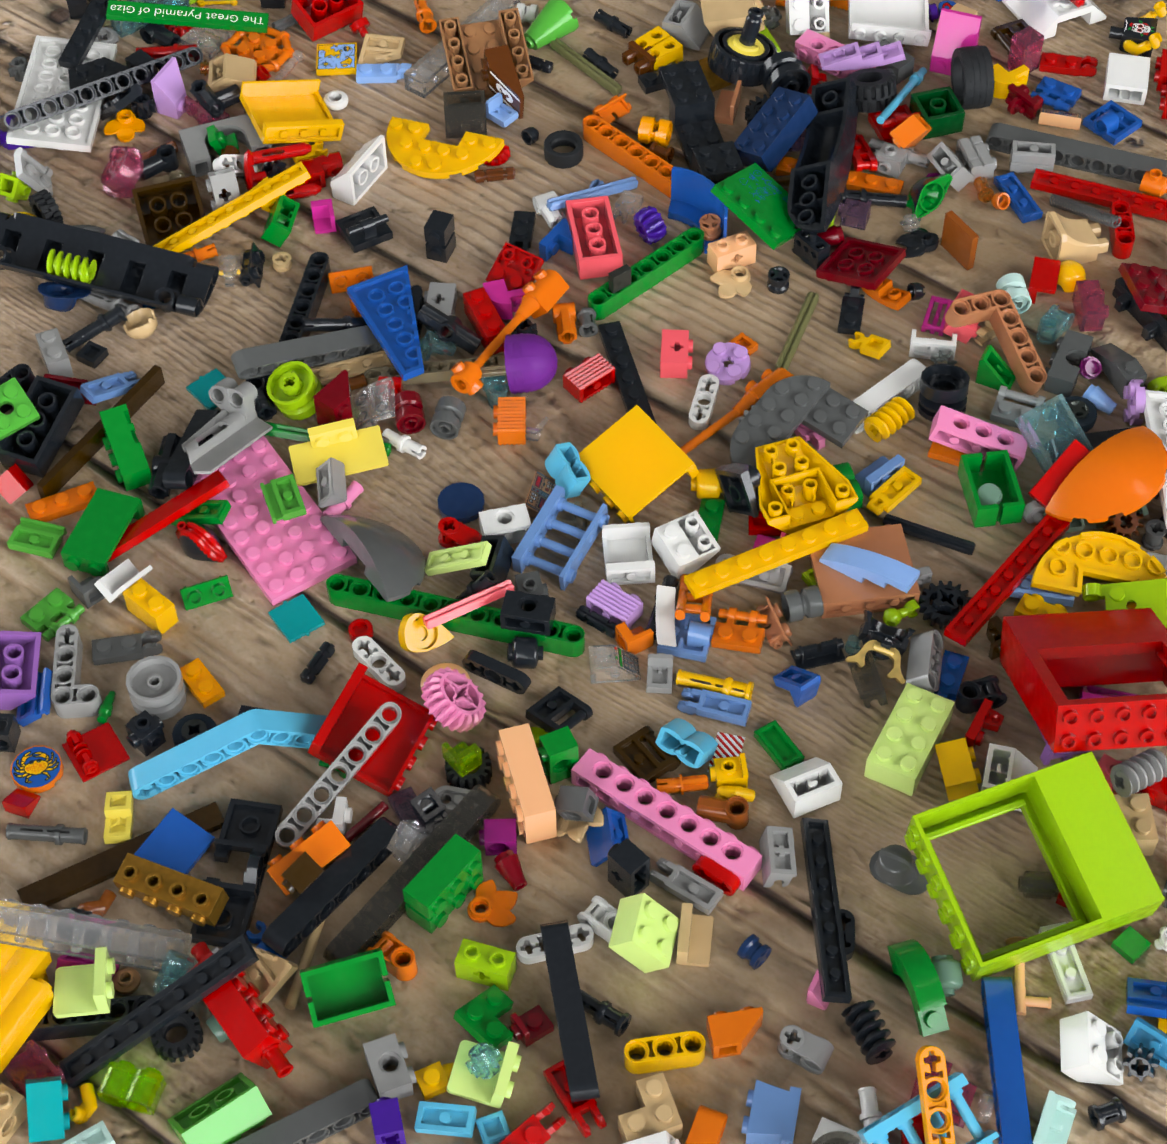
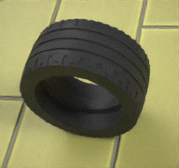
M986 46L956 48L953 52L951 60L952 90L964 110L989 107L992 103L994 69L990 52Z

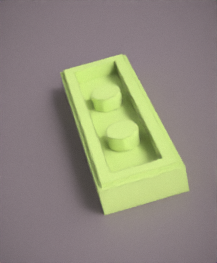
M488 541L432 551L429 553L425 565V573L428 576L486 566L492 545Z

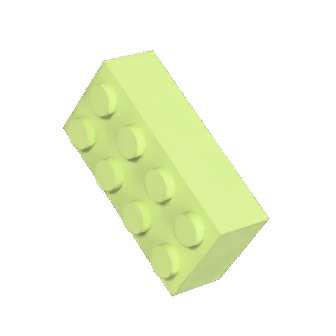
M907 683L866 760L864 776L912 796L936 750L935 744H939L952 718L955 702Z

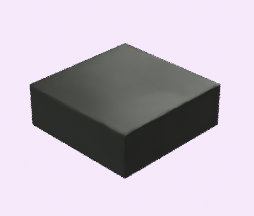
M627 264L609 273V290L613 294L631 285V268Z

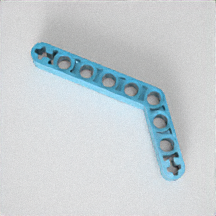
M265 709L246 711L130 769L128 778L132 795L138 800L151 798L259 744L309 749L327 716Z

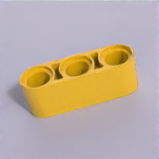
M697 1031L633 1039L626 1043L624 1047V1066L632 1074L694 1067L701 1064L705 1058L706 1041L704 1036ZM689 1046H695L699 1050L689 1051L686 1048ZM661 1050H668L671 1052V1054L664 1056L659 1054L658 1052ZM633 1054H640L643 1056V1058L635 1060L632 1059L630 1056Z

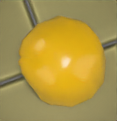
M1065 260L1061 262L1057 284L1063 288L1064 292H1077L1083 289L1086 284L1084 267L1076 261Z

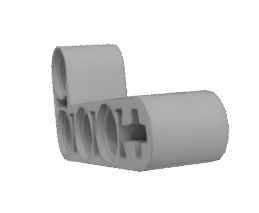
M71 624L61 626L56 632L51 701L56 714L60 718L94 717L99 715L98 710L103 701L99 689L95 685L80 684L83 643L77 627Z

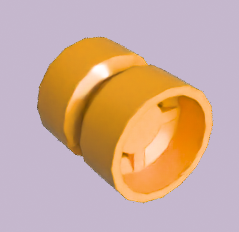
M643 115L638 129V142L651 144L657 141L659 145L668 147L671 140L673 122L666 119L656 121L655 117Z

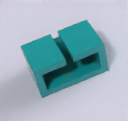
M61 1076L27 1079L25 1085L29 1143L65 1139V1130H70L69 1112H63V1101H69L68 1083H62Z

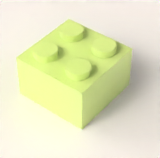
M645 893L622 898L619 902L608 947L644 973L669 968L680 919Z

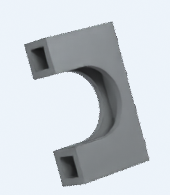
M248 114L178 130L183 152L192 176L195 175V177L213 172L209 155L212 146L209 144L206 129L211 125H215L225 136L235 133L238 142L246 145L251 152L272 148V144L262 143Z

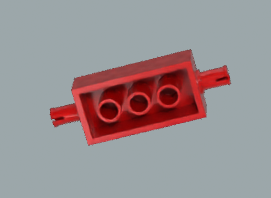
M199 942L191 949L190 953L198 961L193 968L214 954L210 951L206 942ZM242 971L202 1000L244 1059L266 1069L272 1067L277 1077L283 1078L290 1074L294 1068L285 1056L293 1047L287 1039L290 1034L283 1025L277 1024L272 1017L275 1016V1013L265 1002L262 1004L258 998L260 992L251 982L247 983L243 977L246 973Z

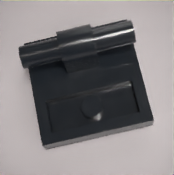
M374 206L335 221L337 229L354 253L393 239V232L386 224L389 222L387 214L380 215Z

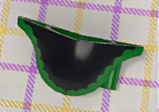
M949 173L923 178L911 187L906 207L912 209V216L915 220L933 212L941 204L953 179Z

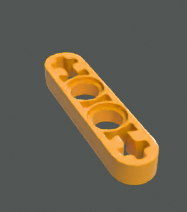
M925 1045L917 1051L915 1057L925 1144H939V1138L932 1137V1133H946V1137L940 1136L941 1143L956 1144L945 1056L941 1049L932 1045ZM929 1051L937 1057V1061L932 1062V1070L939 1072V1076L929 1075L925 1077V1072L931 1073L930 1065L924 1063V1058L928 1057ZM932 1081L939 1082L941 1086V1093L935 1098L929 1097L926 1091L928 1084ZM936 1111H941L945 1117V1122L940 1128H933L930 1123V1117Z

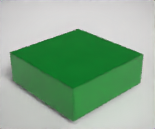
M1129 926L1112 942L1111 947L1133 964L1150 948L1151 943Z

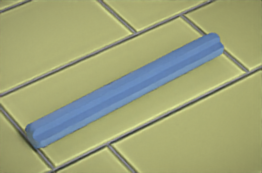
M634 176L550 198L547 200L546 206L549 211L566 208V201L611 196L636 189L639 182Z

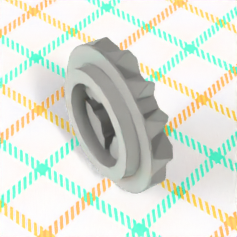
M102 27L94 42L116 44L119 42L118 33L112 28Z

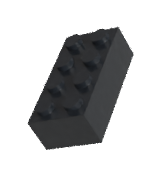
M36 375L26 395L39 413L40 419L0 441V462L7 467H11L16 463L23 472L43 478L85 401L77 387Z

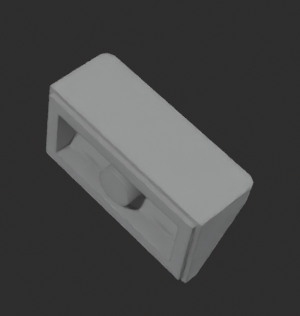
M331 457L316 468L318 506L320 508L347 501L345 465L343 462Z

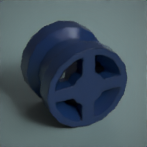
M752 934L741 944L737 955L741 959H747L749 965L755 970L767 960L772 949L767 944H761L759 938Z

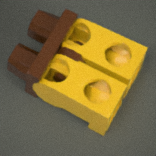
M660 26L653 28L635 41H630L628 43V50L622 53V62L627 66L635 63L634 71L638 75L659 70V67L666 66L673 61L676 64L683 61V45Z

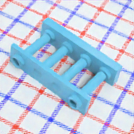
M960 1072L948 1076L950 1100L954 1103L974 1138L966 1144H994L993 1140L998 1138L999 1134L997 1131L989 1129L983 1132L962 1095L964 1092L962 1087L969 1084L966 1077ZM939 1082L926 1090L928 1096L935 1098L940 1095L941 1086ZM920 1095L915 1096L859 1130L857 1134L861 1141L865 1144H889L887 1133L897 1128L899 1131H903L909 1144H923L912 1125L914 1123L912 1118L921 1113ZM936 1111L931 1115L930 1122L933 1127L940 1128L944 1124V1120L939 1112ZM946 1133L938 1134L939 1137H940V1136H944V1137L947 1136Z

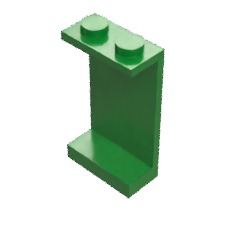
M97 488L60 552L64 566L72 571L78 570L96 577H103L109 573L110 570L107 563L132 518L139 520L145 515L142 500Z

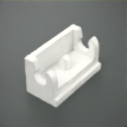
M912 329L909 357L930 359L933 356L937 358L941 350L942 355L946 356L951 352L950 359L954 360L957 334L953 333L951 341L936 338L916 337L917 329Z

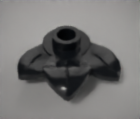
M924 228L911 229L910 233L903 234L896 240V244L907 247L905 258L918 257L925 252H932L937 249L939 243L938 235L930 233Z

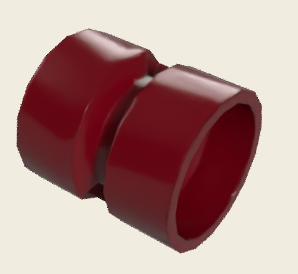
M410 390L396 394L392 404L397 429L403 434L420 432L426 425L420 394Z

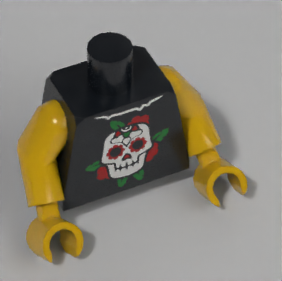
M1159 1L1154 5L1155 11H1149L1141 17L1125 18L1123 28L1111 26L1109 38L1120 40V51L1134 56L1151 58L1152 50L1159 48L1160 42H1162L1160 33L1156 32L1158 22L1156 16L1161 18L1167 13L1166 5L1163 1Z

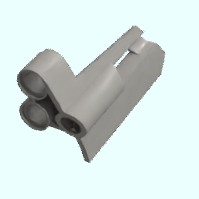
M226 377L209 390L211 401L222 411L182 444L184 453L187 452L194 474L213 473L273 429L271 425L257 417L254 400L257 398L258 392L251 382L245 381L238 386L233 378ZM210 434L213 435V437L210 438L208 441H206L200 446L198 445V443L201 440H203Z

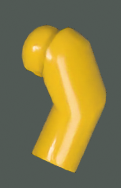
M85 1083L79 1087L82 1103L69 1111L70 1120L76 1124L86 1123L98 1107L92 1083Z

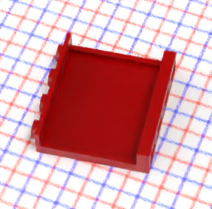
M359 662L312 741L307 753L331 765L381 705L386 702L398 704L402 712L398 725L353 777L390 798L393 790L399 792L406 780L402 776L405 769L410 771L417 760V757L413 756L416 749L422 751L428 737L425 736L427 729L433 731L438 721H435V717L432 714H428L429 709L365 675L368 667ZM390 709L382 713L386 721H394L397 717L396 713ZM370 729L365 733L369 741L374 742L380 738L378 731L375 729ZM352 749L348 753L352 761L357 762L363 758L362 752L358 749Z

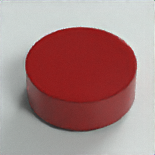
M356 619L348 627L349 637L352 641L360 636L373 637V626L367 619Z

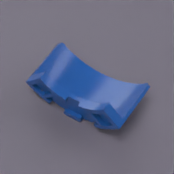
M676 166L672 167L671 201L668 219L677 220L700 229L699 220L703 215L709 213L716 214L721 219L720 227L722 230L721 236L717 240L727 237L728 207L711 192L715 184L705 176L692 170ZM704 240V253H705V254H707L708 243H711V242H714V241H706V240Z

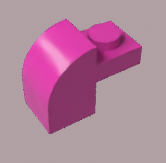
M504 279L482 283L501 319H512V312L517 311L522 297L525 295L522 288L508 291Z

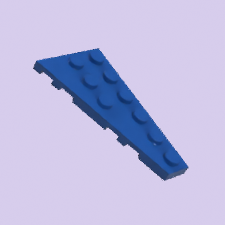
M407 265L347 287L348 296L402 380L406 381L424 374Z

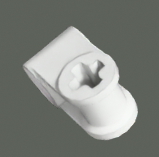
M596 895L592 898V903L584 912H579L577 919L580 923L589 925L595 934L609 943L617 909L605 899Z

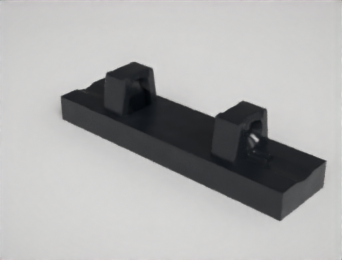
M1122 277L1116 279L1112 293L1116 298L1114 308L1118 312L1127 310L1143 327L1141 336L1146 341L1155 339L1167 351V321L1158 313L1140 311Z

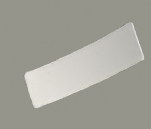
M657 585V644L676 647V588Z

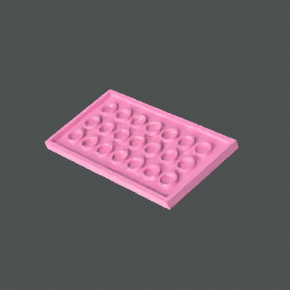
M262 436L217 469L226 478L230 486L209 500H227L232 507L223 524L214 525L272 606L357 563V557L349 546L342 547L321 522V516L325 515L322 514L320 508L303 486H298L307 514L286 521L283 519L278 520L276 524H273L260 483L265 485L270 483V480L293 473L265 436ZM198 474L193 485L211 474Z

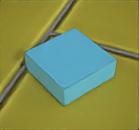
M502 1110L475 1120L483 1144H498L510 1133Z

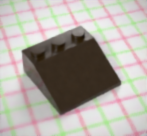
M195 175L131 189L146 245L153 246L205 216Z

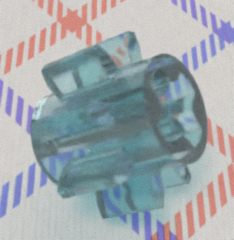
M479 1043L470 1049L468 1056L471 1060H468L465 1064L470 1073L474 1074L476 1078L489 1079L499 1072L500 1065L498 1062L503 1060V1057L498 1048H494L493 1044L488 1046L487 1043Z

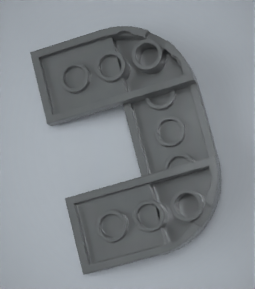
M798 375L782 379L773 384L762 395L736 427L730 443L731 463L747 464L756 468L755 447L789 439L800 424L843 448L867 418L869 411L831 389L830 382L808 375Z

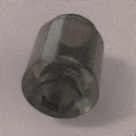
M1025 871L1023 876H1019L1018 891L1023 892L1024 898L1051 900L1052 897H1058L1059 889L1051 872Z

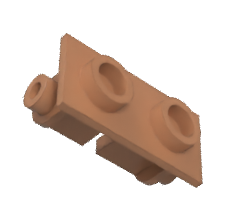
M766 597L768 604L759 605L756 610L760 614L769 615L768 624H761L762 628L772 626L765 630L769 645L774 647V649H779L787 641L790 646H793L790 640V636L793 634L787 622L783 623L780 618L784 616L778 603L773 604Z

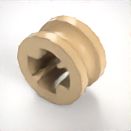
M278 252L273 255L274 270L286 272L291 269L292 257L289 253Z

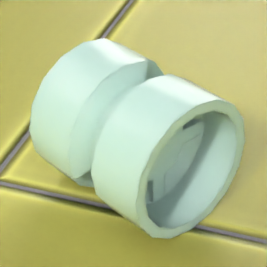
M1009 273L997 281L996 288L1009 293L1019 314L1024 313L1030 308L1032 300L1021 274Z

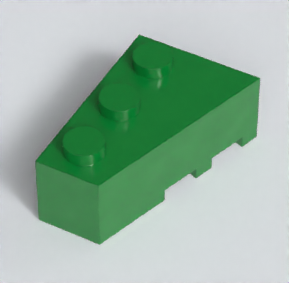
M123 404L100 411L99 414L106 436L102 438L105 450H111L108 457L112 467L117 466L118 470H114L118 483H123L126 491L150 484L151 471L141 443L135 433L134 424L131 423L127 405Z

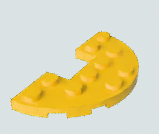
M397 117L391 118L386 133L388 148L394 161H397L405 171L430 179H448L450 175L462 173L463 176L478 170V166L482 163L492 161L505 146L504 139L467 131L458 146L426 140L425 138L430 131L429 124Z
M1090 531L1082 532L1070 538L1066 537L1054 544L1039 561L1032 576L1030 587L1079 597L1082 593L1083 576L1114 583L1167 578L1163 565L1154 555L1151 557L1142 550L1140 544L1121 535ZM1134 602L1127 604V608L1134 609L1136 607Z

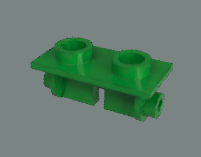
M220 575L218 578L189 587L184 586V588L180 589L186 611L233 597L227 575Z

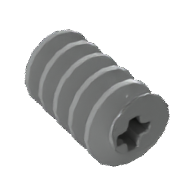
M1150 748L1113 766L1110 779L1114 790L1121 797L1126 798L1131 796V794L1139 792V790L1145 789L1147 786L1153 785L1155 782L1161 781L1163 777H1167V758L1161 751Z

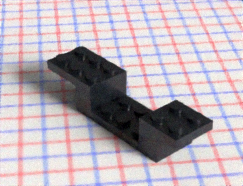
M699 61L659 67V76L669 98V120L673 122V130L689 169L705 176L714 184L743 170L744 166L733 141L724 142L715 122V98Z

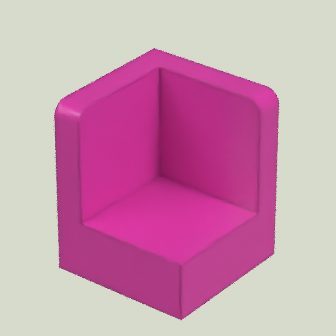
M332 198L310 201L315 234L337 232Z

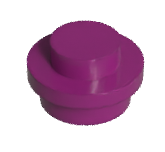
M1092 356L1085 357L1079 364L1080 374L1086 379L1098 377L1102 370L1101 362Z

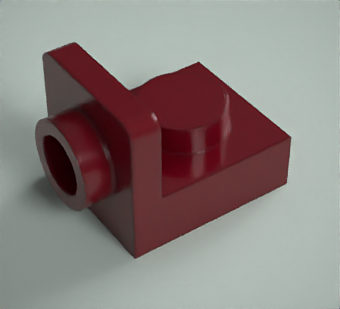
M539 1004L519 1017L516 1012L510 1015L511 1026H509V1030L513 1033L514 1039L516 1041L521 1040L526 1048L554 1031V1025Z

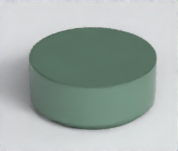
M986 483L977 491L982 506L999 505L1002 501V491L995 484Z
M214 1015L206 1020V1024L220 1043L229 1038Z

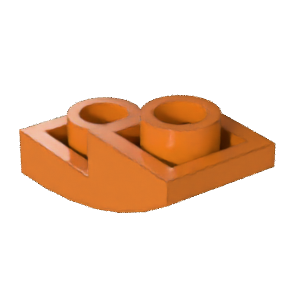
M887 278L875 291L862 288V291L872 299L896 311H899L912 300L911 292L893 287L892 280Z

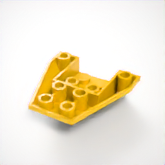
M800 436L755 447L756 468L761 475L760 485L758 486L759 508L768 525L792 534L843 514L858 501V496L850 481Z

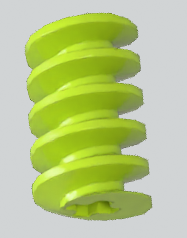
M51 249L47 257L46 269L48 274L90 284L96 274L97 262L93 259L91 264H89L88 257H84L81 262L80 255H76L74 260H72V253H68L64 258L63 251H59L56 256V250Z

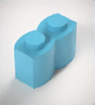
M570 442L556 444L545 460L546 470L555 479L556 485L565 488L566 499L577 497L591 480L590 473L587 467L580 461L577 449Z
M675 718L661 727L655 741L664 752L677 755L680 761L692 768H699L711 760L718 746V743L712 736L705 732L696 731L689 722L680 718Z

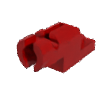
M339 151L329 153L328 157L322 154L314 158L299 160L311 176L302 185L315 183L324 188L326 187L325 178L334 177L343 169V162Z

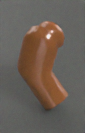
M106 889L99 900L81 903L77 909H84L88 912L92 911L94 915H98L101 918L105 916L117 895L113 891Z

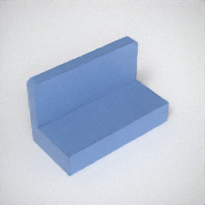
M899 454L890 460L885 456H881L856 474L855 479L858 481L862 493L870 497L876 489L904 466L905 459Z

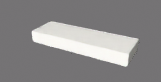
M1066 922L1042 926L1038 932H1045L1064 925ZM1073 944L1047 954L1065 1005L1092 999L1093 992L1075 945Z

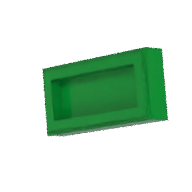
M776 720L754 731L755 739L781 771L804 762L805 756Z

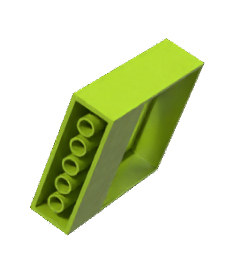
M1092 751L913 815L904 836L908 849L910 851L913 850L917 857L915 863L921 875L924 874L926 877L928 894L932 900H936L939 906L937 911L940 921L943 925L947 924L951 933L949 934L950 943L953 949H958L961 955L960 963L962 970L966 976L970 975L972 982L981 979L982 976L996 974L1020 963L1028 962L1151 916L1165 900ZM1020 808L1073 921L982 955L930 840Z

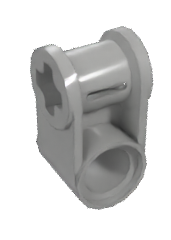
M788 1025L781 1030L780 1040L777 1045V1050L781 1057L817 1075L823 1073L834 1051V1046L828 1040L815 1036L795 1025Z

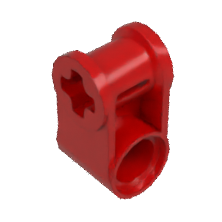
M453 517L442 518L438 523V530L440 532L438 542L446 549L481 542L482 535L477 530L466 526Z

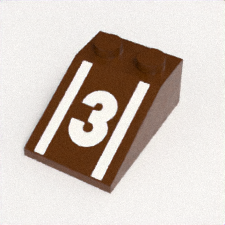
M508 44L485 49L484 58L481 59L483 82H487L489 90L494 95L498 92L501 93L503 103L518 112V119H523L524 94Z

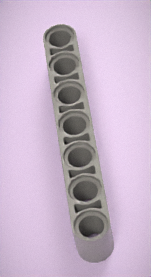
M386 702L380 706L278 826L275 832V840L279 847L290 849L289 846L307 833L317 818L323 814L336 796L340 794L394 730L402 714L398 704ZM387 709L393 710L396 713V719L391 722L386 721L382 716L383 711ZM375 729L378 731L380 738L374 742L369 741L365 736L366 731ZM358 749L362 752L363 758L357 762L352 761L348 756L349 751ZM341 769L345 772L346 778L343 781L337 782L331 777L332 771ZM324 789L328 792L329 798L324 802H319L314 798L315 791ZM302 809L309 810L312 814L311 820L308 822L299 821L296 816L298 811ZM289 829L294 833L295 838L292 842L284 843L280 840L279 835L283 830Z

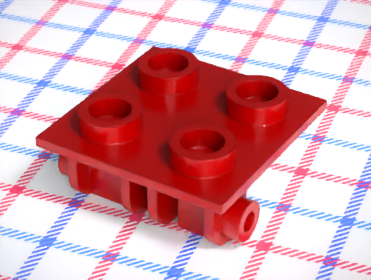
M109 722L82 735L76 730H70L66 734L67 742L62 744L83 783L130 760L129 755Z

